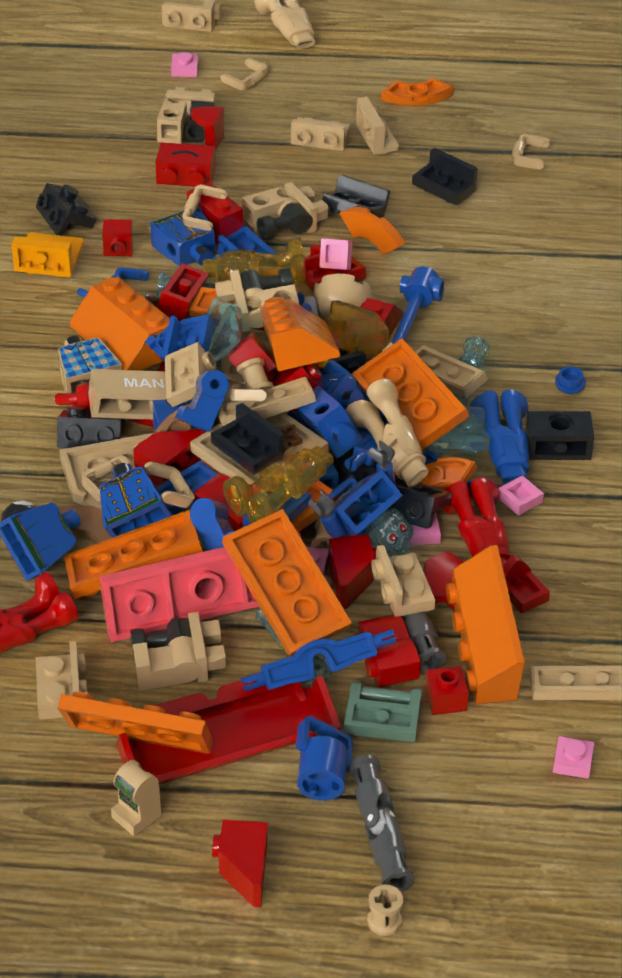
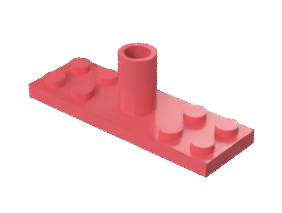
M224 547L99 576L107 634L111 643L131 638L130 629L143 628L145 634L165 630L172 618L177 616L178 618H188V613L198 612L199 619L202 621L259 607Z

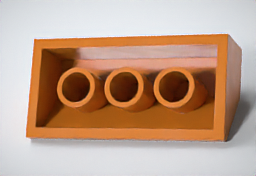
M111 277L103 280L102 283L91 286L70 320V327L85 340L99 338L121 362L122 370L141 371L164 362L144 341L151 335L156 338L157 334H160L168 327L170 319L119 277Z
M283 297L270 298L265 301V304L259 305L266 339L278 372L340 357L339 349L325 320L290 299L283 300Z
M494 545L489 546L454 568L452 581L446 584L447 601L449 604L454 603L455 612L452 613L453 629L455 633L460 632L462 640L458 643L459 657L461 662L466 661L468 670H465V681L468 691H473L475 705L517 700L525 664L498 546Z

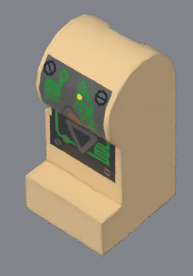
M130 760L120 767L114 777V785L118 788L119 803L111 808V815L124 829L133 836H136L162 816L159 781L151 773L143 771L137 761Z

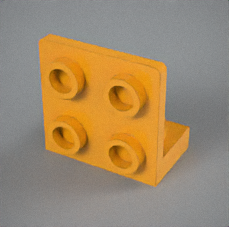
M29 232L26 238L14 236L11 243L14 271L71 278L83 248L84 239Z

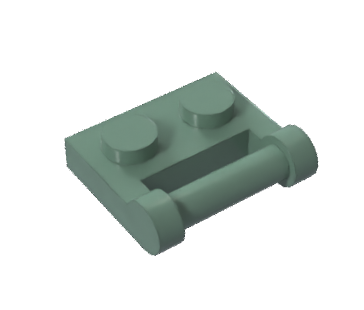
M352 681L344 722V733L347 735L415 743L422 701V689L412 688L411 691L363 686V682Z

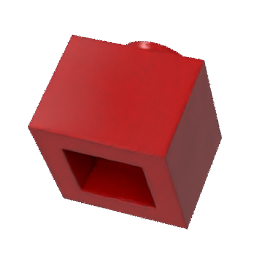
M103 219L102 240L104 256H132V219Z
M462 667L427 670L425 690L432 715L467 711L469 692Z

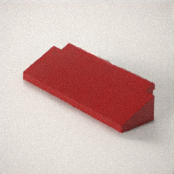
M323 675L316 677L312 686L304 689L301 682H296L274 689H267L265 685L246 693L243 686L254 683L256 680L242 684L240 680L221 686L217 691V698L208 700L204 694L195 693L154 705L165 709L166 714L179 716L180 712H190L201 716V720L206 722L213 738L210 754L133 739L128 740L126 733L119 734L116 747L124 764L130 760L137 761L143 771L151 773L158 779L160 785L294 745L297 741L298 725L307 716L321 720L337 728L339 731L342 727ZM309 730L308 739L318 736Z

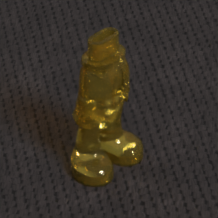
M301 237L291 238L286 250L282 253L263 254L255 253L253 250H234L223 253L221 258L220 254H216V259H203V271L209 273L208 278L217 277V280L220 282L231 280L230 271L239 270V273L248 271L247 269H252L260 277L278 275L279 269L290 267L293 283H305V261L302 254Z
M318 446L311 450L307 448L302 449L300 452L293 453L263 469L260 472V479L249 485L240 476L231 477L223 484L224 496L238 516H243L247 513L248 521L254 523L277 512L291 497L298 499L304 495L326 473V468L334 462L333 457Z

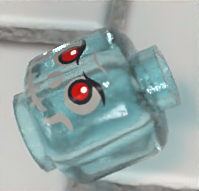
M390 508L385 510L367 526L365 535L369 534L373 547L384 545L388 556L393 554L403 555L412 546L410 540L414 534V528L399 510Z

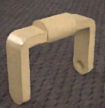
M247 58L245 65L255 70L254 73L244 80L224 73L220 79L224 84L243 91L267 76V65L255 59Z
M529 134L520 135L519 141L515 142L512 152L514 165L538 170L542 169L544 161L524 157V149L526 145L546 148L550 145V139Z
M198 185L184 206L183 221L188 227L211 231L213 228L211 222L192 218L191 216L199 204L201 195L226 199L228 193L223 189Z
M236 382L228 391L233 401H264L267 397L265 390L247 389L245 382Z
M118 455L110 460H106L82 474V486L98 502L101 501L100 489L92 481L113 472V468L120 463H129L132 469L136 468L125 456Z
M148 462L144 465V470L147 474L169 479L176 492L165 491L162 494L161 498L164 503L183 508L190 507L195 496L176 468L155 462Z

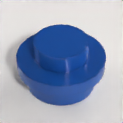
M568 366L562 368L557 374L555 385L566 394H575L584 390L586 379L582 370L577 367Z

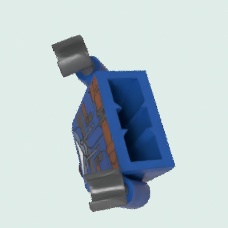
M381 440L377 450L372 447L368 453L369 457L378 462L376 473L356 483L335 502L323 491H320L321 497L315 503L311 499L309 500L308 505L320 516V520L330 536L339 538L343 535H358L403 496L396 488L394 469L391 462L395 455V450Z

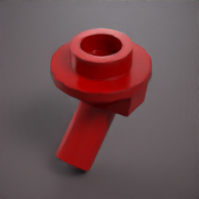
M88 383L76 385V393H57L55 395V403L57 405L84 406L86 411H91Z

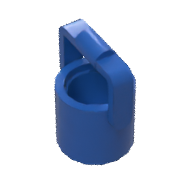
M307 716L299 723L297 731L296 749L300 751L297 787L308 798L324 801L335 799L345 790L346 773L349 772V763L352 761L353 740L337 728ZM309 730L318 736L308 739Z

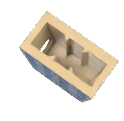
M71 336L65 341L64 346L58 349L59 369L65 393H76V385L88 383L89 388L92 369L122 370L121 362L99 338L82 341L78 336Z

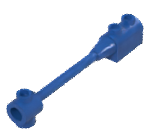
M421 266L414 269L411 276H402L400 293H404L408 305L392 340L393 344L401 338L404 341L406 340L419 308L430 305L432 300L439 302L442 300L445 281L444 278H439L433 269ZM358 386L357 388L363 394L364 400L371 402L367 394ZM379 410L381 419H382V421H383V423H384L385 420H386V417H385L384 414ZM360 428L369 433V431L366 428Z

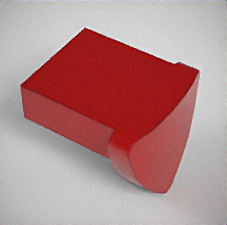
M205 106L191 109V118L205 128V146H215L216 151L224 138V108Z
M515 554L511 555L504 564L503 571L510 601L522 614L548 602L550 591L531 572L530 567L524 560Z

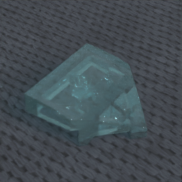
M215 297L207 314H210L215 321L209 352L213 355L215 362H217L241 341L242 315L241 308Z

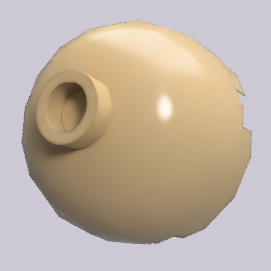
M331 274L322 277L321 283H315L313 292L317 302L319 317L325 320L326 324L355 327V314L367 298L372 299V288L364 280L363 285L355 282V276L349 274Z

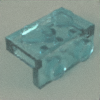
M465 407L470 417L427 446L426 449L436 453H445L448 449H460L465 453H478L479 450H489L490 437L484 429V408Z

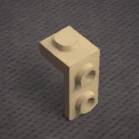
M205 0L202 6L163 2L162 24L166 27L212 32L216 20L221 18L222 6L218 4V0Z

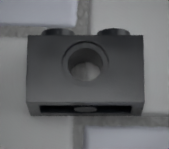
M591 411L527 412L525 432L529 443V460H591L594 443Z

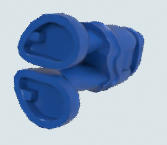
M515 390L503 391L500 398V407L503 416L506 418L507 428L501 425L499 402L496 392L488 391L471 401L469 406L471 417L475 422L485 424L486 426L483 431L484 443L489 450L497 475L502 478V483L507 484L522 475L527 479L529 443L527 434L522 428V419L526 416L529 407L527 398Z

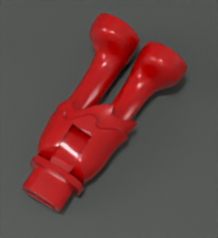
M482 477L476 478L471 482L470 493L465 481L460 480L446 487L444 491L451 492L452 498L450 506L443 507L442 510L449 515L458 514L460 519L458 530L471 556L477 555L489 546L497 545L503 567L511 555L509 553L510 545L505 525L498 519L495 508L500 497L497 484L491 479ZM471 499L473 504L479 508L482 518L475 516Z
M48 572L42 573L35 579V594L32 598L7 610L0 609V654L14 647L34 642L36 634L57 627H66L79 620L78 611L72 598L66 592H59L55 580Z

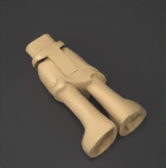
M254 0V6L262 15L272 13L271 20L274 26L281 31L291 45L296 46L298 49H303L315 44L312 24L306 10L299 6L300 0Z
M389 379L377 380L367 389V396L371 402L366 400L355 401L348 405L345 411L356 428H366L376 441L377 448L381 440L395 450V455L391 460L394 472L399 479L406 482L408 487H413L428 474V469L425 466L426 457L422 454L410 420L407 416L402 415L400 411L396 386ZM379 410L382 411L389 422L386 426L381 419Z

